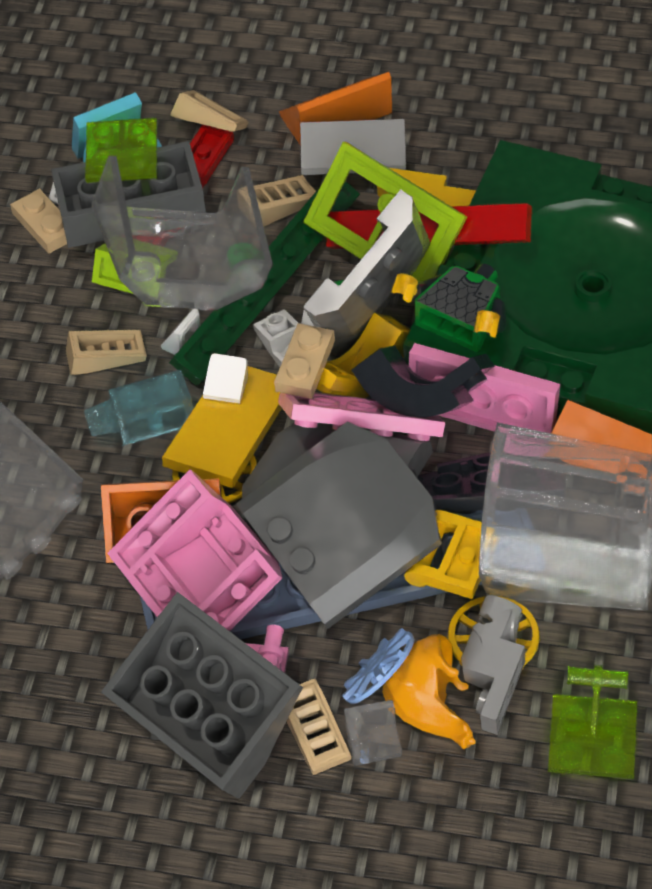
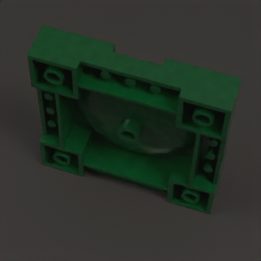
M500 140L469 206L528 203L532 206L530 242L455 245L446 265L441 264L436 276L443 275L452 266H459L473 273L480 264H488L493 267L498 275L495 282L500 286V299L505 303L506 329L496 334V338L490 337L487 334L481 349L477 353L416 326L414 321L403 344V355L407 365L409 366V352L414 343L466 358L487 353L495 366L559 383L558 416H560L567 400L652 434V187L602 175V164Z

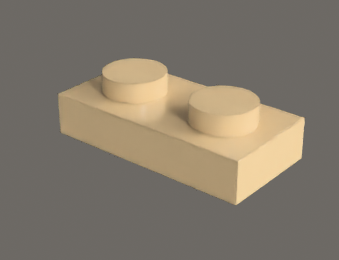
M40 188L10 204L12 214L48 254L67 244L60 210Z
M297 324L274 381L275 392L309 399L313 398L335 342L334 330Z

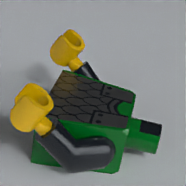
M480 264L474 273L459 266H452L443 275L440 274L422 282H418L413 276L404 273L397 274L391 292L393 294H402L403 300L408 303L415 300L416 326L478 353L487 334L490 337L496 338V334L503 332L507 326L505 303L500 299V286L495 282L498 275L495 269L488 264Z

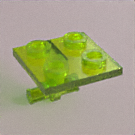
M157 118L87 122L86 183L157 178Z
M594 665V669L568 666L567 684L592 686L593 692L592 697L553 694L548 772L634 779L637 701L599 698L601 687L627 689L628 671L603 670V665Z

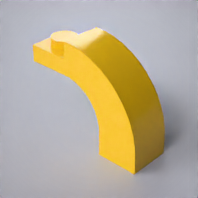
M374 313L352 348L335 360H327L316 389L325 394L367 398L370 395L361 386L352 369L378 349L395 345L404 358L403 344L410 329L391 316Z

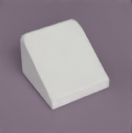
M193 308L162 343L161 348L175 355L200 327V316L197 309Z
M212 354L209 361L203 398L240 404L248 380V360L242 357Z

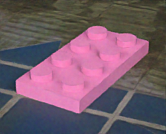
M414 343L409 352V367L424 379L440 381L470 358ZM495 366L484 374L487 380L469 392L474 401L457 410L439 414V416L545 446L556 425L560 384Z
M317 392L314 393L312 399L284 393L279 394V405L290 419L295 420L294 424L301 427L316 428L318 423L332 424V428L337 430L346 422H350L361 428H368L370 432L384 437L393 436V431L407 433L408 438L419 441H429L430 436L443 437L445 421L438 415L431 417L405 416L385 408L374 399Z

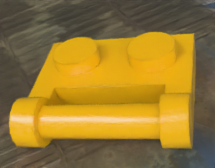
M436 510L441 540L444 534L454 533L439 569L430 567L438 549L437 547L406 570L404 578L408 583L416 587L427 585L473 599L498 541L500 527L443 510Z

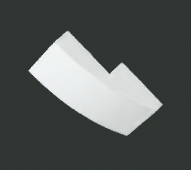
M285 309L270 314L267 318L253 324L259 339L279 367L282 364L298 324Z

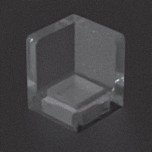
M393 700L344 709L345 731L353 766L397 758L402 755Z

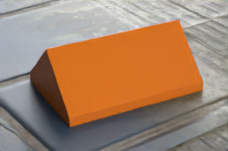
M386 72L286 108L279 111L280 116L301 146L300 122L375 120L392 113L390 73Z
M567 400L542 454L651 499L652 434Z
M219 478L202 479L222 497ZM179 480L101 484L106 563H114L107 553Z

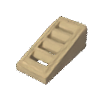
M195 90L180 93L170 116L177 119L234 132L245 129L249 123L246 119Z
M301 175L252 186L242 190L241 194L243 208L257 226L262 228L300 211L316 191L305 177ZM301 188L305 194L299 195L296 190ZM289 193L292 197L287 198L286 194Z
M141 330L68 332L66 355L70 375L87 374L146 361L147 355ZM130 343L131 350H125L124 344Z
M311 679L300 684L303 689L286 722L312 775H315L351 760V754L317 680ZM319 714L320 716L306 723H300L301 720ZM324 729L327 730V732L324 734H321L309 740L307 739V736L312 735ZM334 743L335 748L315 756L314 750Z

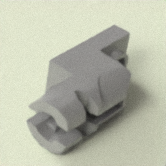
M487 595L479 612L480 623L473 625L472 632L461 657L464 681L483 688L476 707V713L480 714L481 729L498 735L525 664V646L516 643L522 609L505 598Z

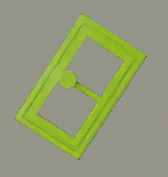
M342 142L303 223L359 259H362L378 240L383 230L381 223L377 222L367 241L328 216L350 171L353 170L389 193L383 194L378 200L377 206L380 212L385 209L401 189L413 197L417 210L439 224L429 248L412 275L418 282L435 277L441 264L443 265L467 216L348 142Z

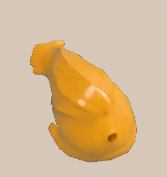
M433 634L414 642L404 662L383 684L382 693L388 707L404 722L424 732L452 739L462 749H466L476 743L473 732L467 722L448 708L445 700L447 696L446 687L449 682L453 683L460 691L468 690L469 685L459 679L457 676L459 671L452 667L453 647L449 639L441 634Z

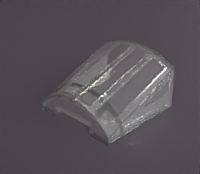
M497 422L487 472L480 538L479 577L486 596H502L520 601L648 611L652 576V454Z

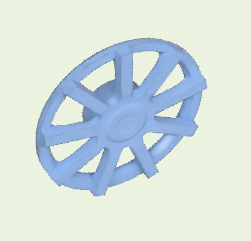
M401 628L391 640L382 639L377 651L369 659H362L358 663L361 668L357 674L345 681L344 687L347 690L342 697L348 703L355 704L378 690L397 671L410 653L414 644L413 634ZM406 644L403 651L398 650L400 647ZM371 682L373 686L366 690L367 685Z

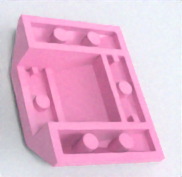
M190 469L107 553L156 617L160 615L176 592H179L229 631L282 579L278 561L231 505Z

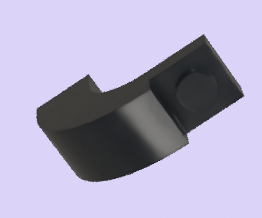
M394 345L378 349L354 367L352 372L364 390L385 408L405 416L431 417L457 410L474 401L469 392L487 380L484 374L495 367V365L486 353L470 358L440 381H430L413 372Z

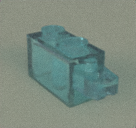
M177 370L108 390L110 400L86 409L84 412L91 436L119 432L124 446L180 430L191 414L193 405L182 371Z

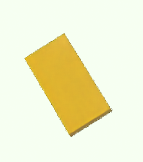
M248 366V380L240 404L204 399L202 395L162 456V466L185 474L190 469L201 479L219 478L220 485L233 488L282 409L278 403L280 392H275L274 386L277 374Z

